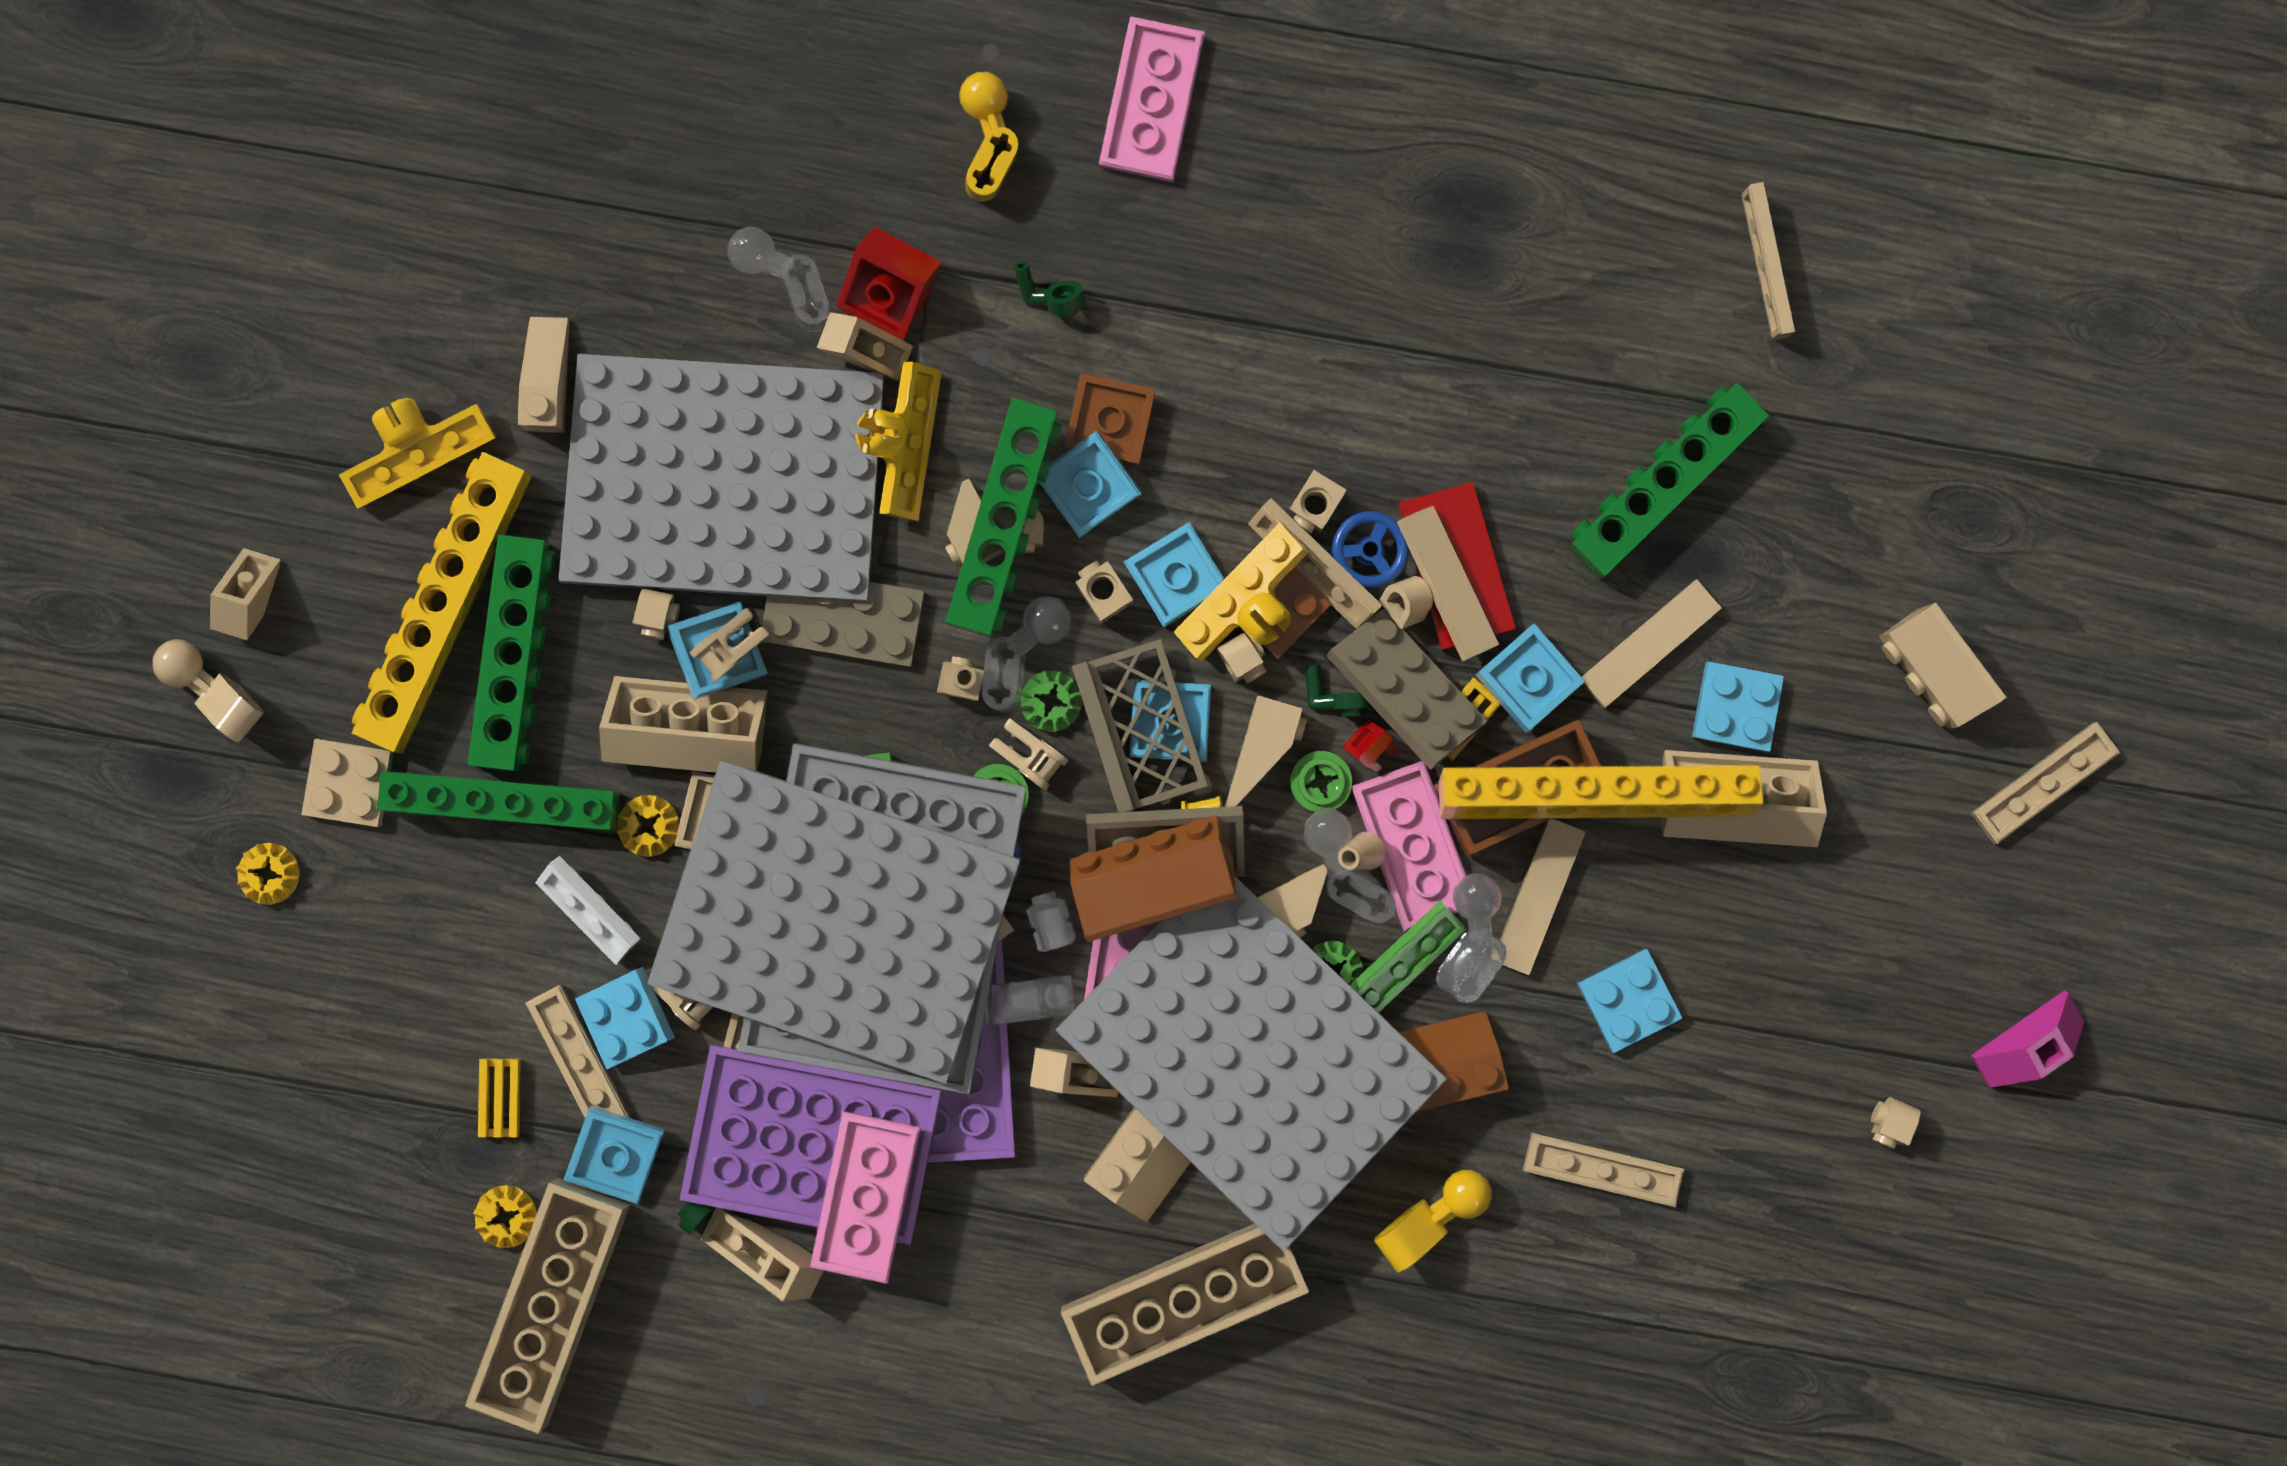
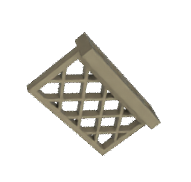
M1161 639L1072 666L1118 813L1130 812L1208 786ZM1156 649L1161 665L1154 678L1133 669L1140 654ZM1133 657L1129 666L1120 662L1121 660ZM1114 663L1127 671L1117 690L1102 683L1097 668ZM1162 671L1168 686L1157 681ZM1130 673L1151 682L1141 703L1121 693ZM1155 685L1170 692L1172 703L1165 715L1145 705ZM1104 689L1114 694L1110 704ZM1118 697L1138 706L1128 727L1113 719L1111 710ZM1174 707L1179 722L1169 718ZM1142 709L1163 719L1153 739L1133 730ZM1166 722L1182 729L1184 739L1177 752L1157 742ZM1116 726L1126 731L1121 741ZM1130 733L1150 743L1140 764L1125 757L1123 746ZM1185 745H1187L1191 759L1181 755ZM1154 746L1174 756L1165 776L1144 766ZM1178 758L1193 765L1198 781L1181 786L1168 779ZM1128 763L1137 767L1133 778ZM1142 770L1162 780L1155 795L1139 800L1134 784ZM1166 783L1176 787L1161 793Z

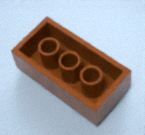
M1576 720L1472 768L1601 766L1580 720ZM1437 783L1433 787L1439 798V783ZM1550 818L1448 820L1466 856L1472 855Z

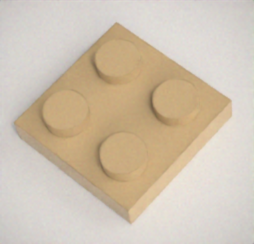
M314 739L301 815L381 827L384 811L377 810L380 772H391L394 752Z

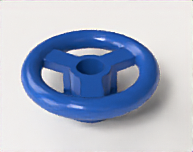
M1366 511L1349 517L1340 525L1333 539L1332 555L1363 587L1376 588L1389 584L1401 574L1408 560L1409 547L1397 521L1380 512ZM1364 523H1376L1370 536L1362 537L1355 545L1344 546L1345 539L1352 529ZM1386 529L1393 534L1397 543V557L1391 567L1384 559L1385 548L1381 542ZM1366 544L1374 545L1377 549V554L1373 557L1366 556L1363 552V546ZM1354 557L1356 562L1363 567L1375 566L1380 575L1364 576L1358 574L1348 565L1345 558Z

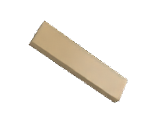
M1764 182L1750 184L1743 192L1742 200L1771 337L1774 341L1787 339L1795 332Z
M1270 498L1250 520L1249 526L1264 539L1279 522L1286 525L1309 551L1294 568L1345 619L1358 629L1382 605Z
M1434 506L1399 520L1397 524L1423 579L1431 589L1435 605L1462 662L1498 646L1499 643Z
M1697 579L1694 580L1582 676L1585 681L1583 685L1603 708H1606L1722 608Z
M2093 722L1971 812V814L1992 843L1998 844L2120 752L2098 722Z
M1552 818L1547 820L1492 959L1493 962L1530 975L1586 833L1585 831Z
M558 985L526 1002V1006L584 1117L586 1118L589 1106L591 1105L631 1118L563 985Z
M1532 1132L1523 1167L1525 1172L1676 1207L1684 1169Z

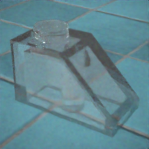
M1071 975L990 985L985 1007L987 1025L1070 1015L1075 1010Z

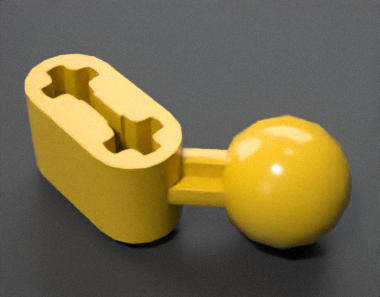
M976 72L967 77L963 82L959 96L964 111L972 118L980 120L985 138L968 169L965 188L972 199L986 202L993 199L998 193L1012 166L1018 149V139L1013 131L1005 127L1001 114L1008 100L1007 88L1003 81L995 74ZM1000 141H1005L1007 143V151L1003 150L997 156L990 170V185H985L982 189L976 187V178H981L986 173L993 159L994 145H998Z
M1473 1170L1458 1171L1446 1180L1441 1199L1429 1206L1425 1199L1417 1202L1386 1227L1374 1239V1242L1394 1270L1399 1273L1426 1254L1447 1234L1448 1231L1444 1224L1454 1217L1473 1219L1482 1215L1489 1208L1492 1200V1189L1488 1180L1481 1173Z

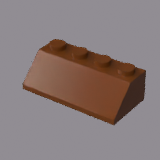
M1217 815L1205 819H1196L1188 824L1172 829L1159 830L1149 836L1132 841H1123L1115 846L1096 852H1087L1079 857L1070 859L1071 887L1087 942L1236 898L1232 848Z
M1486 1011L1398 1032L1446 1078L1417 1111L1509 1089L1500 1051Z

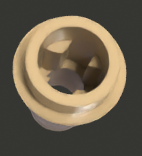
M1361 832L1340 850L1338 861L1347 870H1373L1379 867L1385 858V844L1374 833Z

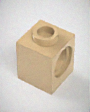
M1313 470L1290 507L1288 514L1294 517L1293 520L1308 534H1311L1313 530L1321 533L1344 496L1346 489ZM1310 496L1322 498L1326 506L1325 511L1318 515L1309 513L1304 505L1305 499Z
M1095 561L1078 573L1081 579L1075 582L1076 587L1101 624L1133 604L1132 597L1108 561L1101 566L1098 561ZM1098 580H1107L1113 585L1114 591L1109 598L1100 600L1091 593L1092 585Z

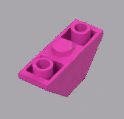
M2064 990L1973 1053L1971 1057L1989 1087L2042 1079L2074 1057L2084 1021L2071 996Z

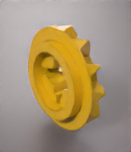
M641 795L627 802L618 815L617 833L623 846L636 855L645 857L657 856L667 851L676 840L679 819L672 805L663 798L653 795ZM637 814L644 816L646 819L660 814V817L656 819L657 822L653 825L656 830L655 833L659 837L658 839L649 833L635 836L639 832L638 829L642 826Z
M275 843L256 844L255 847L243 853V858L236 867L238 871L237 885L241 887L245 897L265 905L280 903L287 899L296 889L300 876L299 865L295 856L284 846ZM267 862H269L271 870L276 872V874L282 875V878L269 879L267 885L263 884V877L253 873V870L265 868Z
M509 1185L495 1187L479 1199L473 1213L476 1224L475 1230L480 1233L484 1242L497 1246L499 1249L515 1247L529 1237L537 1215L535 1204L531 1197L520 1188ZM500 1206H503L506 1212L511 1210L513 1212L519 1210L520 1212L509 1221L511 1226L509 1229L506 1228L504 1223L491 1224V1221L500 1214Z

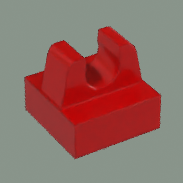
M1369 719L1342 746L1351 757L1374 771H1379L1382 768L1376 759L1383 751L1391 756L1396 753V749L1392 744L1394 739L1384 729Z

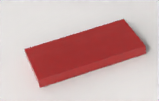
M1473 482L1398 503L1402 518L1434 506L1494 635L1515 630L1516 627ZM1415 562L1418 575H1419V577H1421V578L1423 579V577H1422V575H1421V573H1420V571H1419V569H1418V566H1417V564H1416V562ZM1433 600L1429 613L1440 650L1453 648L1455 645Z

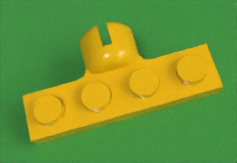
M903 362L897 405L894 413L882 409H869L861 415L857 422V427L871 431L870 437L858 433L855 434L858 447L863 453L881 457L886 461L880 514L907 521L919 520L942 370L915 362Z
M402 398L391 403L401 424H399L389 406L382 407L372 416V422L384 442V450L380 454L339 474L357 509L497 437L479 404H475L436 425H429L424 420L415 401L410 398Z
M1279 522L1184 620L1174 633L1193 656L1201 661L1238 626L1243 629L1253 642L1259 645H1267L1274 642L1280 636L1272 627L1278 624L1285 632L1291 621V614L1277 599L1274 590L1277 584L1309 551L1286 525Z

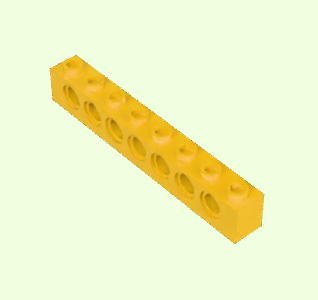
M485 452L481 453L479 459L475 458L471 462L466 473V479L469 480L463 494L458 493L452 502L450 514L453 516L447 529L442 528L435 539L433 548L436 549L434 557L431 563H426L419 573L417 583L420 584V587L414 599L409 598L403 607L401 619L404 621L398 634L393 633L386 644L384 653L387 654V658L382 668H377L370 678L368 689L371 692L365 704L361 703L353 715L352 724L355 726L352 734L394 753H404L495 557L498 535H505L532 475ZM492 487L496 491L495 501L491 505L484 507L480 504V494L486 488ZM472 522H477L480 527L478 537L473 541L466 542L463 535L465 527ZM455 557H461L463 570L459 575L451 577L447 571L448 563ZM438 592H444L447 597V604L444 609L435 612L431 607V600ZM428 627L431 633L430 641L425 646L419 647L415 642V634L420 628ZM410 661L414 666V675L409 681L402 682L399 677V669L402 664ZM393 696L397 700L398 709L393 716L386 717L382 706L387 698Z
M1760 765L1443 768L1439 779L1440 819L1754 816L1763 804Z

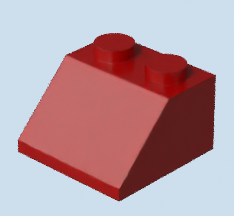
M874 226L855 249L836 307L904 341L932 290L942 261Z

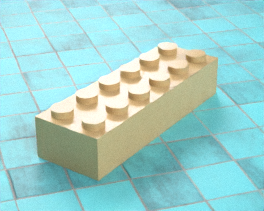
M559 1178L548 1183L467 1399L466 1407L538 1434L548 1426L629 1210V1204Z
M1252 1224L1063 1305L1061 1315L1092 1386L1309 1293L1290 1246L1282 1251L1257 1225Z

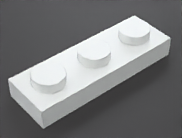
M560 856L549 863L535 882L615 965L623 960L641 939L632 930L631 926L623 921L607 905L605 900L579 876L577 871L569 866Z

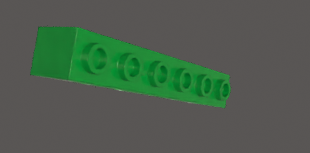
M1738 383L1729 390L1722 385L1706 401L1710 408L1701 417L1695 412L1679 427L1684 433L1674 443L1667 439L1653 452L1652 456L1656 461L1647 470L1640 465L1624 481L1629 487L1619 497L1613 492L1597 507L1602 514L1594 522L1590 523L1585 519L1570 534L1574 541L1567 548L1598 580L1605 577L1769 417L1767 412ZM1713 417H1720L1726 421L1728 425L1726 435L1716 434L1712 430L1711 420ZM1691 443L1699 448L1701 457L1698 462H1692L1685 457L1683 452L1685 444ZM1658 470H1666L1671 473L1674 479L1672 488L1666 489L1657 483L1656 474ZM1637 496L1645 501L1647 509L1644 515H1636L1631 512L1629 508V499L1631 497ZM1604 523L1614 524L1618 528L1619 539L1617 542H1609L1603 538L1601 528Z
M1015 398L1011 399L945 620L947 626L992 638L994 630L1001 632L1007 614V609L1001 607L1005 592L1013 593L1018 577V572L1012 570L1016 555L1024 556L1029 540V534L1023 533L1027 518L1035 519L1040 503V497L1034 496L1038 481L1045 483L1052 460L1045 459L1049 444L1057 445L1063 423L1056 422L1058 418L1056 410ZM1025 436L1034 437L1039 443L1038 449L1029 455L1022 454L1017 450L1018 441ZM1020 473L1028 479L1025 489L1020 492H1013L1006 487V480L1011 474ZM1010 510L1017 516L1013 527L1001 529L995 525V517L1000 511ZM992 547H999L1006 554L1004 562L996 567L987 565L983 560L985 552ZM987 584L994 589V597L989 603L979 604L973 600L972 594L978 585Z
M498 535L467 765L521 772L522 764L527 765L529 761L530 742L526 741L527 726L533 725L536 710L535 704L531 703L532 688L538 687L541 674L540 665H536L537 651L542 650L544 647L546 636L545 627H541L543 611H548L551 599V591L546 589L548 573H553L556 561V553L551 550L552 544L545 540ZM529 568L532 572V581L528 586L519 588L515 581L516 575L520 570ZM524 606L527 611V619L522 625L514 626L510 620L511 613L516 607ZM518 644L522 649V657L516 664L510 665L505 658L506 650L511 645ZM513 682L517 688V695L513 701L505 703L500 696L501 688L506 683ZM507 720L511 724L512 733L507 740L501 742L495 735V729L498 723Z
M381 771L377 810L617 831L621 792Z

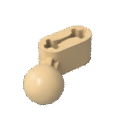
M173 639L158 647L153 656L152 663L155 676L161 683L172 688L189 687L200 696L195 701V705L208 720L228 738L239 743L264 714L261 707L241 686L226 675L219 673L216 678H213L202 669L203 660L201 654L192 643L186 640Z

